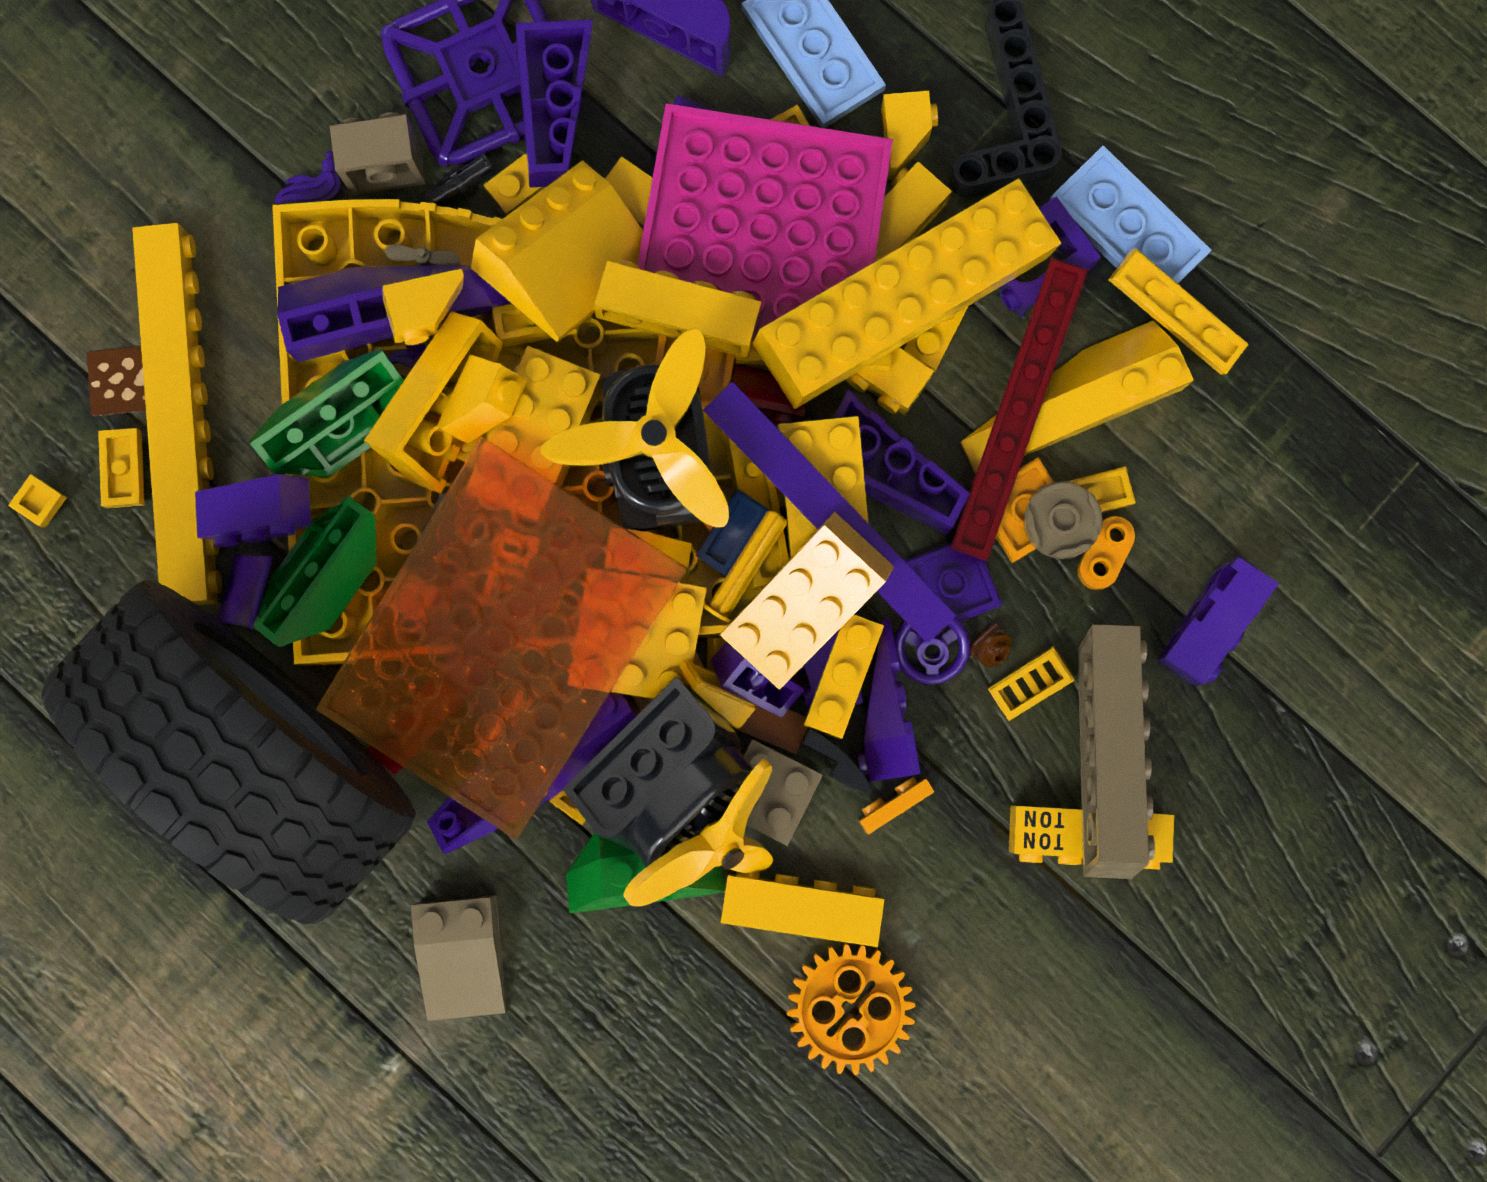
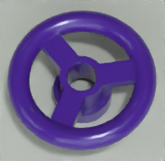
M956 617L947 625L950 629L935 636L928 644L912 630L906 621L900 625L895 634L894 642L899 668L906 676L916 682L933 685L949 681L961 672L969 658L970 639L967 630ZM958 639L959 650L955 661L947 669L939 672L938 668L943 666L948 660L949 651L947 645ZM905 641L916 646L918 659L926 667V673L917 670L909 663L905 655ZM930 644H935L939 647L938 651L934 654L927 653L925 649Z

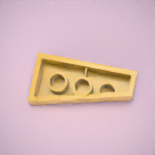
M451 311L364 441L412 483L442 494L446 484V480L442 479L449 461L455 462L460 447L456 446L457 438L438 429L436 426L469 355L496 362L504 343L482 320Z

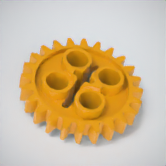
M844 943L842 954L839 955L836 954L832 946H828L829 958L824 960L819 954L815 953L814 959L817 966L812 968L803 963L802 969L807 977L805 979L793 978V983L800 988V992L788 993V999L796 1002L797 1006L788 1009L787 1016L796 1017L799 1020L790 1026L791 1032L803 1031V1035L798 1039L797 1045L799 1047L811 1045L808 1052L810 1060L819 1054L823 1055L821 1061L823 1069L827 1068L831 1061H835L838 1074L843 1072L846 1064H851L854 1075H858L861 1063H865L870 1072H873L874 1059L879 1058L887 1065L889 1062L885 1052L890 1049L900 1054L901 1050L895 1041L897 1038L909 1040L910 1038L902 1027L903 1025L914 1024L915 1020L906 1015L905 1010L916 1006L914 1001L906 1000L903 996L909 994L912 991V987L910 985L899 986L898 983L903 979L905 973L900 970L891 974L890 970L893 967L894 960L889 958L881 964L879 962L881 951L878 949L868 957L866 956L865 945H860L856 954L851 953L848 943ZM846 970H854L860 977L858 985L852 990H844L838 985L840 974ZM874 981L875 986L873 989L866 993L857 1004L860 1011L859 1014L855 1016L849 1013L843 1019L837 1031L832 1036H828L826 1034L827 1030L844 1015L843 1002L854 1003L867 983ZM880 996L888 999L889 1009L884 1015L873 1016L869 1013L868 1005L873 998ZM825 1000L833 1004L834 1012L830 1018L819 1020L813 1016L812 1008L818 1001ZM858 1027L863 1031L864 1036L860 1044L856 1046L844 1044L842 1035L848 1028Z

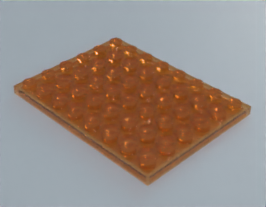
M480 437L316 710L517 840L688 568L486 438Z

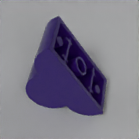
M591 0L593 11L722 77L726 73L731 59L730 17L727 7L722 0Z

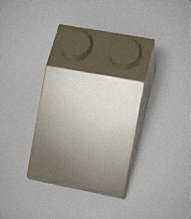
M497 894L422 901L412 904L414 949L427 1021L506 1013Z

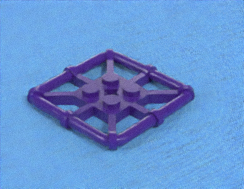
M436 0L400 16L389 23L388 26L384 25L382 27L380 37L382 38L384 52L402 89L403 94L401 98L405 107L411 109L430 152L438 159L439 165L450 167V165L464 163L509 142L512 145L521 142L520 137L525 136L523 119L513 123L502 99L521 91L516 42H511L504 27L514 0H500L493 18L471 28L468 27L459 7L475 0ZM524 0L534 22L550 21L540 0ZM448 12H451L460 33L437 43L405 32ZM398 45H403L436 57L443 75L416 86ZM481 58L484 63L491 62V66L487 68L485 73L480 74L479 72L474 73L472 71L476 67L475 60ZM450 88L458 107L445 140L442 143L424 101L426 98ZM493 103L504 128L456 149L469 114Z

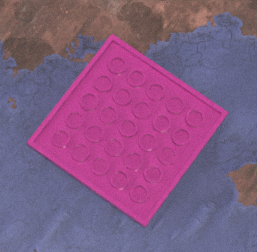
M666 104L637 265L641 270L656 273V271L673 273L679 280L693 284L695 281H705L716 286L717 290L732 294L733 291H742L755 297V300L761 301L760 317L754 334V341L760 328L875 262L893 139Z

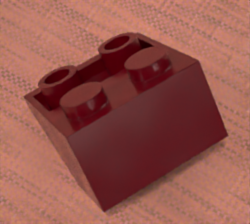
M735 365L731 382L750 399L776 428L778 424L803 422L807 403L794 409L770 371Z

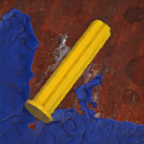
M772 510L766 512L711 602H705L703 607L725 622H731L730 614L787 525V520L782 515Z

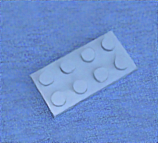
M746 0L741 3V10L821 128L828 127L885 91L886 84L829 0Z
M1104 146L1085 162L1048 200L1049 202L1057 196L1091 244L1116 268L1129 251L1136 248L1178 284L1211 251L1193 231Z

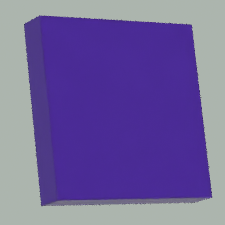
M952 543L905 561L951 609L960 622L1003 605L986 562L951 550Z

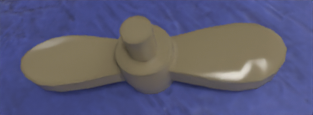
M392 244L385 249L387 257L393 261H416L421 266L428 264L459 265L460 263L459 257L451 251H429L425 247L413 249L401 244Z

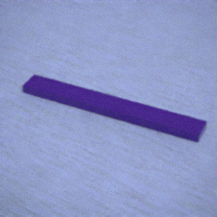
M733 382L703 409L817 530L836 512L894 566L887 581L877 592L927 644L956 617L951 609Z

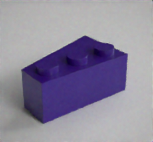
M277 474L195 492L197 538L214 540V546H237L239 542L258 544L279 536L294 535L296 530L311 526L309 478Z
M1240 557L1219 565L1156 661L1194 686L1204 685L1206 682L1212 683L1224 666L1221 661L1229 651H1233L1240 643L1245 633L1244 630L1260 612L1279 583Z

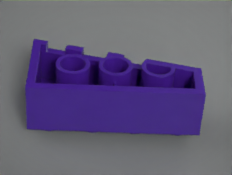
M593 19L516 23V45L529 188L547 187L570 170L591 44Z
M847 390L833 419L859 417L866 495L947 535L956 522L970 493L933 461L927 460L914 448L915 446L905 437L899 436L885 424L884 419L874 411L871 412L858 400L857 396L850 390Z

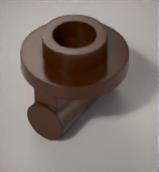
M992 622L970 642V655L985 667L999 665L1010 654L1011 638L995 622Z

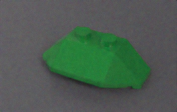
M382 349L344 361L279 406L250 439L249 444L274 474L331 476L371 448L364 439L396 394L404 379Z
M347 496L341 500L339 505L329 508L314 518L311 526L307 527L267 582L259 616L256 617L253 627L278 647L329 630L376 566L375 514Z
M594 833L566 873L570 914L630 906L624 898V891L630 881L645 869L631 849H627ZM722 865L714 867L691 885L681 888L655 902L725 893Z

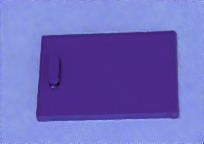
M234 555L218 616L219 621L245 626L251 630L255 629L253 625L259 614L273 559L271 556Z

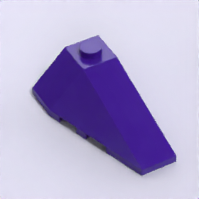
M890 619L882 620L879 623L884 625L875 649L861 741L862 751L856 752L858 768L863 775L867 774L868 782L921 774L911 721L908 722V719H904L903 712H906V695L902 682L897 680L896 673H899V662Z

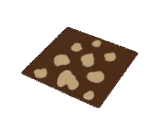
M141 346L87 352L91 416L146 411Z

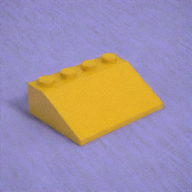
M582 160L478 236L475 241L471 269L558 342L595 313L594 303L607 261L618 263L620 260H625L638 264L643 230L613 186Z

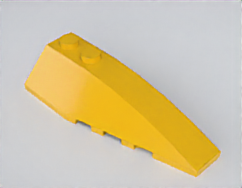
M1153 320L1082 350L1052 373L1024 456L1185 389L1194 379L1179 346ZM996 415L960 442L974 475H976Z

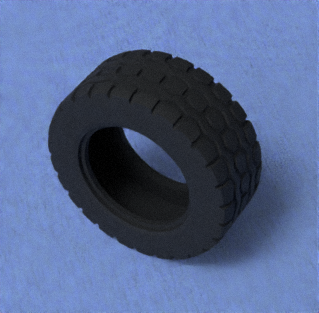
M143 580L132 586L119 599L120 602L115 604L103 616L104 619L99 621L50 672L41 693L47 713L55 722L54 724L61 735L75 748L74 751L85 764L102 778L101 781L125 804L134 809V812L161 836L166 837L174 847L196 864L203 866L207 872L233 890L237 889L249 900L265 909H270L273 913L284 918L293 919L302 924H316L326 919L340 907L344 899H347L353 893L358 884L363 882L394 848L397 842L409 831L416 816L412 802L390 773L377 759L366 751V748L308 692L242 637L201 607L165 585H161L153 580Z

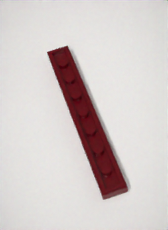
M1054 258L1050 259L970 494L951 544V550L986 562L988 561L1088 269Z

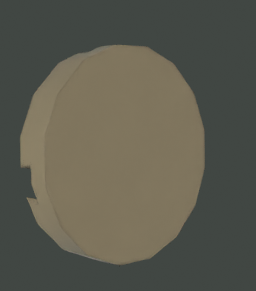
M1070 481L1053 482L1040 488L1028 501L1023 515L1024 531L1031 545L1043 555L1055 559H1070L1088 551L1097 540L1103 525L1102 509L1095 496L1088 490Z

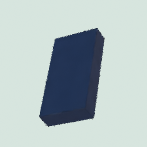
M736 489L728 502L729 520L727 525L719 528L713 527L696 554V557L725 576L728 575L766 512L771 510L739 489Z

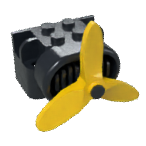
M689 329L682 333L671 345L662 362L637 365L632 369L619 370L603 378V419L597 420L596 423L584 424L561 431L551 436L541 447V453L544 457L556 464L572 466L603 464L606 484H609V487L614 486L624 529L649 531L705 523L719 528L725 527L728 523V504L721 488L711 473L699 389L705 362L706 346L704 336L699 329Z
M678 677L668 684L563 788V791L595 833L609 841L631 849L644 865L645 869L630 881L623 894L629 905L634 907L651 904L681 888L691 885L717 866L722 865L727 870L751 873L766 870L773 862L771 854L760 842L744 835L748 817L757 805L772 772L771 764L764 758L753 768L739 752L740 739L732 724L698 696L689 684Z

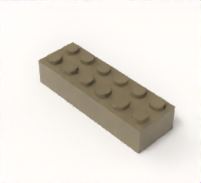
M1092 624L1078 647L1084 877L1132 879L1149 865V860H1153L1155 854L1153 835H1148V820H1151L1153 815V798L1151 795L1146 794V780H1149L1151 777L1152 762L1150 755H1145L1144 740L1149 739L1150 720L1148 716H1143V702L1147 701L1149 692L1148 679L1142 678V663L1146 662L1147 643L1146 640H1141L1140 626Z

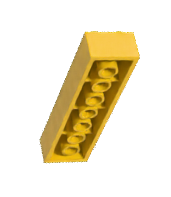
M1018 178L760 328L752 344L793 408L796 409L1045 261L1058 248L1061 241Z

